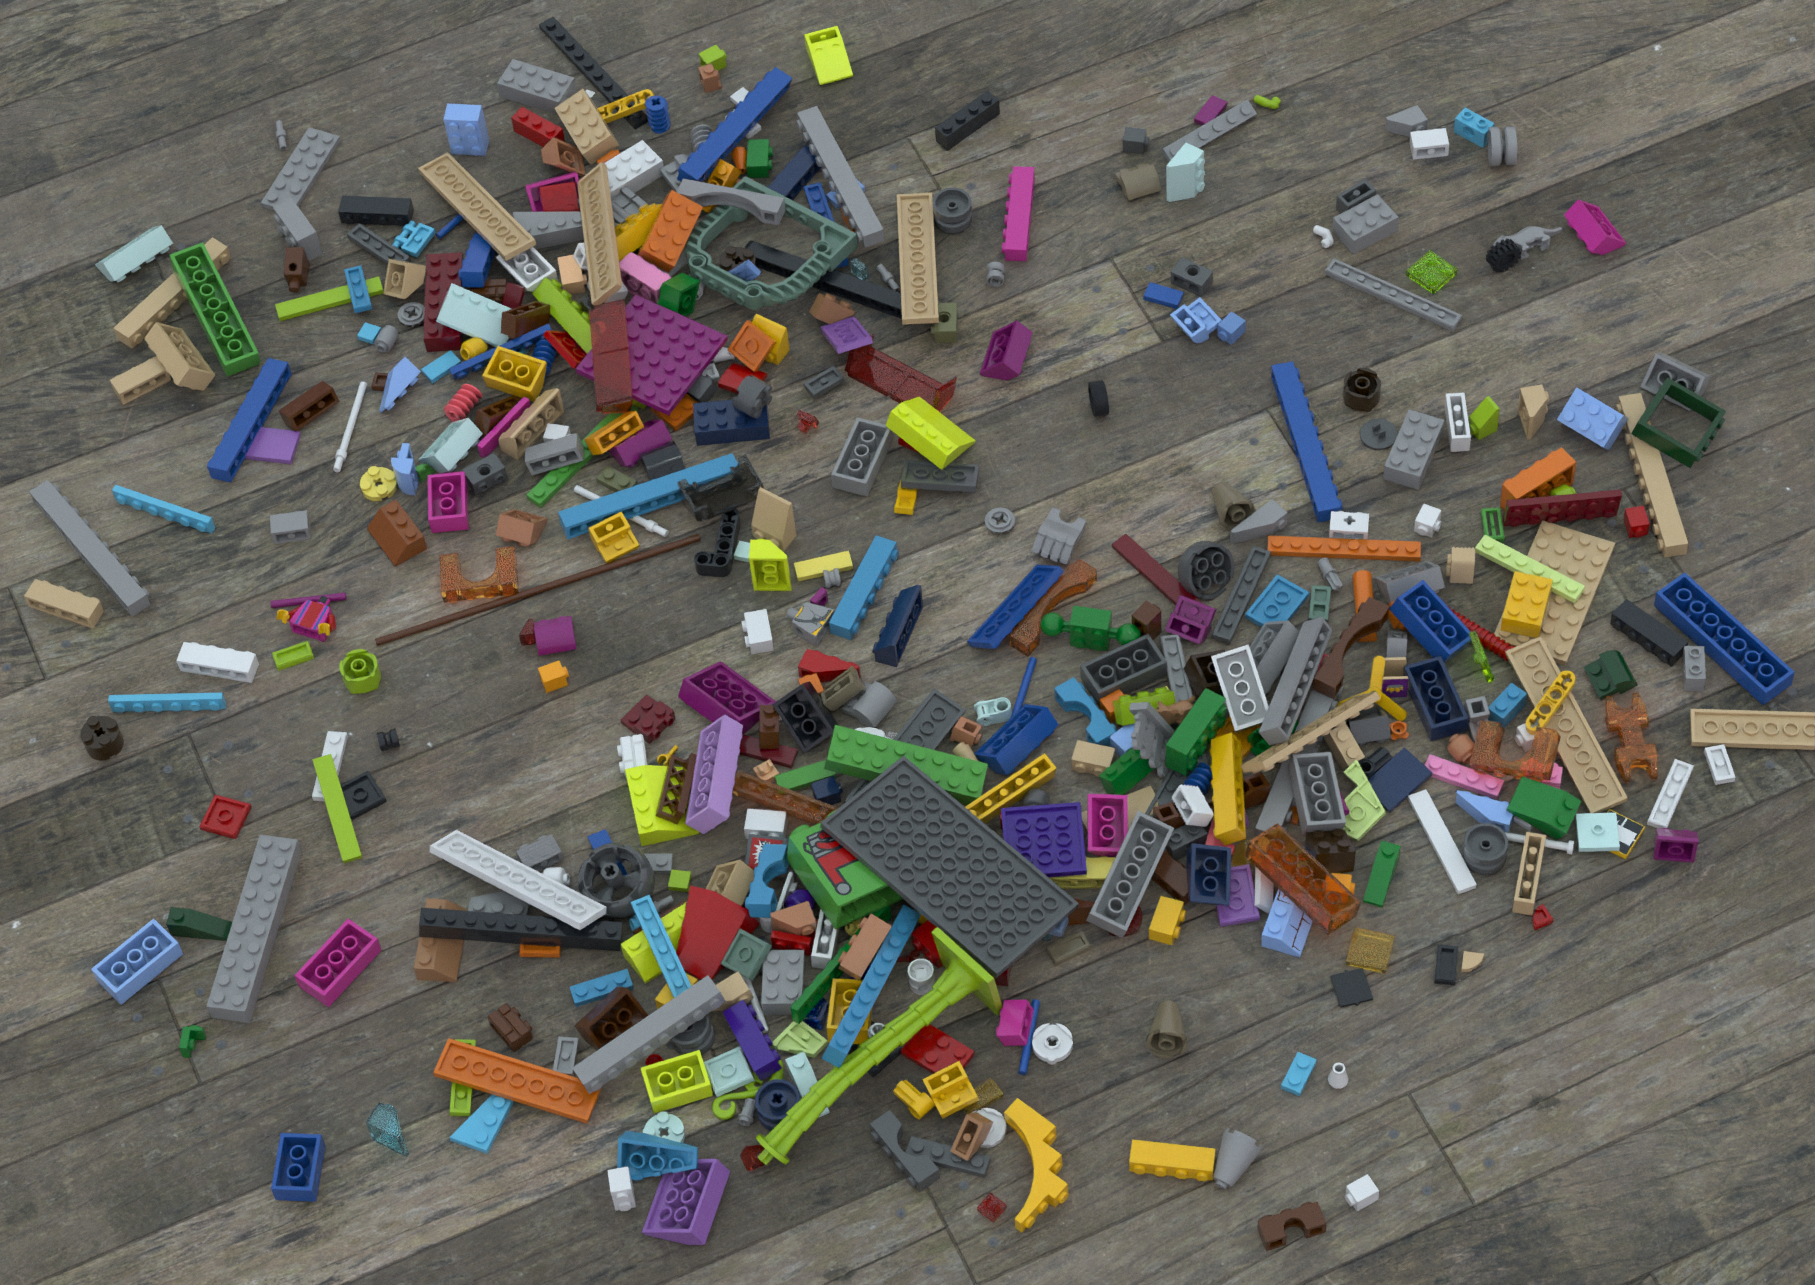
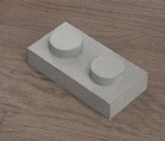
M672 853L644 854L650 862L654 874H671L673 866ZM632 863V872L638 871Z
M558 1037L553 1065L554 1071L574 1077L572 1067L576 1065L580 1043L579 1038Z

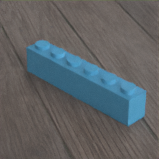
M875 536L829 622L831 634L852 640L854 634L859 632L862 619L866 618L870 604L873 605L877 591L881 590L884 577L889 575L892 562L898 558L899 550H897V543L895 541Z

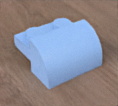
M1200 297L1189 306L1184 304L1170 314L1174 322L1195 343H1202L1208 340L1209 334L1217 329V325L1222 321Z
M402 443L401 450L397 452V458L391 457V464L399 489L407 495L416 496L419 478L410 444Z

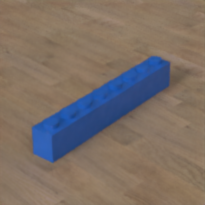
M268 358L265 365L262 366L261 372L255 378L251 390L247 392L243 404L239 406L238 413L232 419L229 429L224 433L220 445L216 447L212 459L208 461L207 469L211 478L232 482L258 431L264 425L292 374L288 362Z

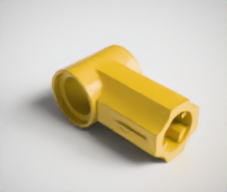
M907 1080L900 1081L893 1090L894 1094L907 1105L910 1113L918 1120L935 1107L929 1095L924 1092L920 1093Z

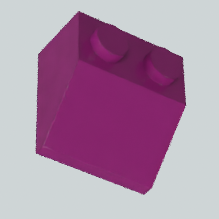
M1669 828L1656 829L1653 859L1694 863L1698 846L1697 832L1670 830Z

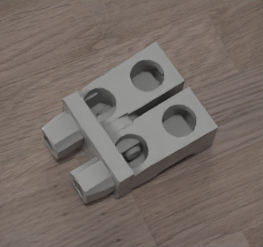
M626 186L620 190L621 193L611 200L614 226L620 223L623 224L626 221V217L638 213L639 208L647 204Z

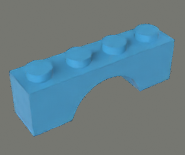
M1073 677L1055 687V700L1065 712L1077 711L1090 719L1091 722L1086 728V740L1089 743L1109 747L1110 736L1117 732V729L1113 723L1110 724L1104 711L1097 708L1093 697L1087 695L1081 682L1078 683Z
M764 844L762 852H759V863L754 869V880L750 883L749 888L750 894L745 899V907L748 909L750 917L771 918L770 913L776 911L778 904L774 889L768 887V884L776 876L787 873L789 866L787 861V845Z

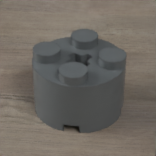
M753 375L751 377L746 376L737 389L739 392L738 397L734 396L733 407L758 419L765 405L768 406L772 400L770 395L772 386Z

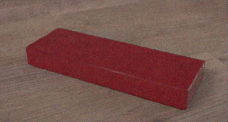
M743 735L740 741V755L762 761L770 759L773 764L792 768L798 754V749L779 744V749H759V739Z

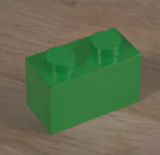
M769 139L748 140L746 164L748 178H769V170H773V162L770 160V157H773V146H770Z

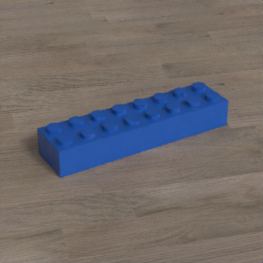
M1685 572L1656 592L1654 606L1697 646H1704V652L1763 706L1792 685L1795 672Z

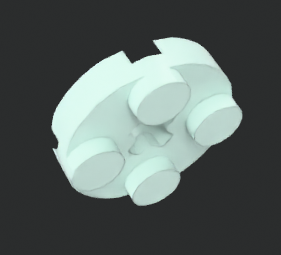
M664 1111L650 1118L643 1129V1133L680 1143L684 1142L685 1130L682 1121L677 1116ZM662 1130H668L669 1135H663L661 1137L660 1132Z

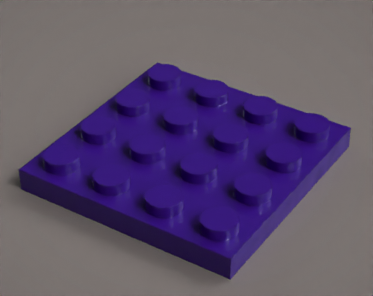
M1080 802L1001 808L1004 841L1047 877L1087 875Z

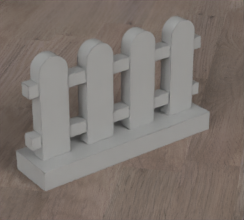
M1149 702L1130 703L1129 711L1135 716L1134 732L1131 734L1133 750H1140L1142 759H1149L1150 768H1157L1159 777H1166L1170 768L1165 766L1166 744L1175 730Z

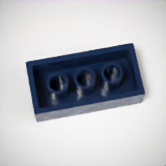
M733 400L693 403L694 431L697 446L770 439L768 406L765 405L760 417L755 419L733 407Z
M1438 656L1404 666L1403 676H1408V692L1430 741L1468 731L1469 717L1442 657Z

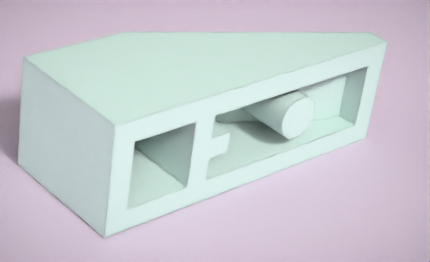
M805 1052L785 1059L787 1071L800 1094V1099L817 1082ZM828 1107L825 1108L819 1117L830 1113Z

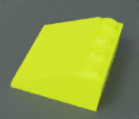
M920 396L904 401L890 412L885 425L941 470L976 441Z
M642 765L625 769L641 846L699 834V831L685 824L690 793L685 813L678 824L655 816L667 766ZM675 767L677 771L683 769V767ZM675 777L670 778L674 786L679 784ZM672 792L666 793L670 800L675 799ZM668 806L663 807V812L672 815Z

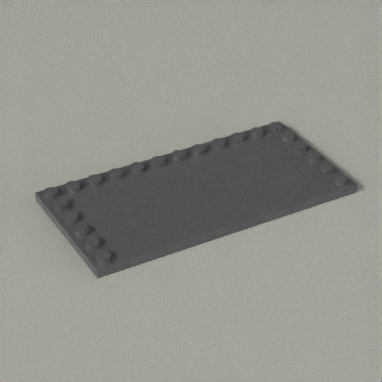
M902 756L822 821L820 825L826 833L933 925L941 929L995 978L1001 975L1076 910L1079 905L1076 900L905 756Z

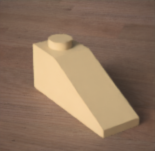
M739 972L716 984L725 1002L718 1009L711 1012L726 1010L741 1000L748 1004L754 998Z

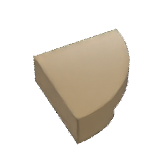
M1464 951L1461 972H1470L1478 967L1483 961L1484 953Z

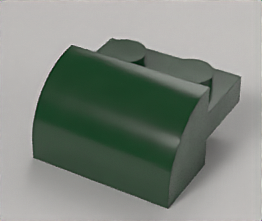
M1617 650L1603 652L1599 654V659L1584 666L1601 701L1617 692L1623 694L1638 686L1623 655Z

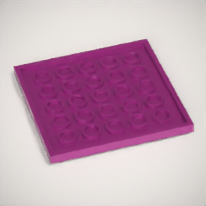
M635 294L576 367V373L669 416L728 341V337Z

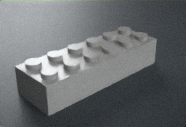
M1137 811L1086 921L1123 938L1174 830L1173 827Z

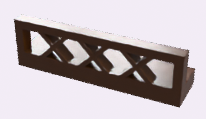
M691 753L687 760L674 755L670 756L655 816L678 824L684 815L694 776L696 754ZM673 764L681 765L683 769L677 771ZM675 777L679 784L674 786L670 778ZM672 792L675 799L670 800L666 793ZM668 806L672 815L663 812V807Z

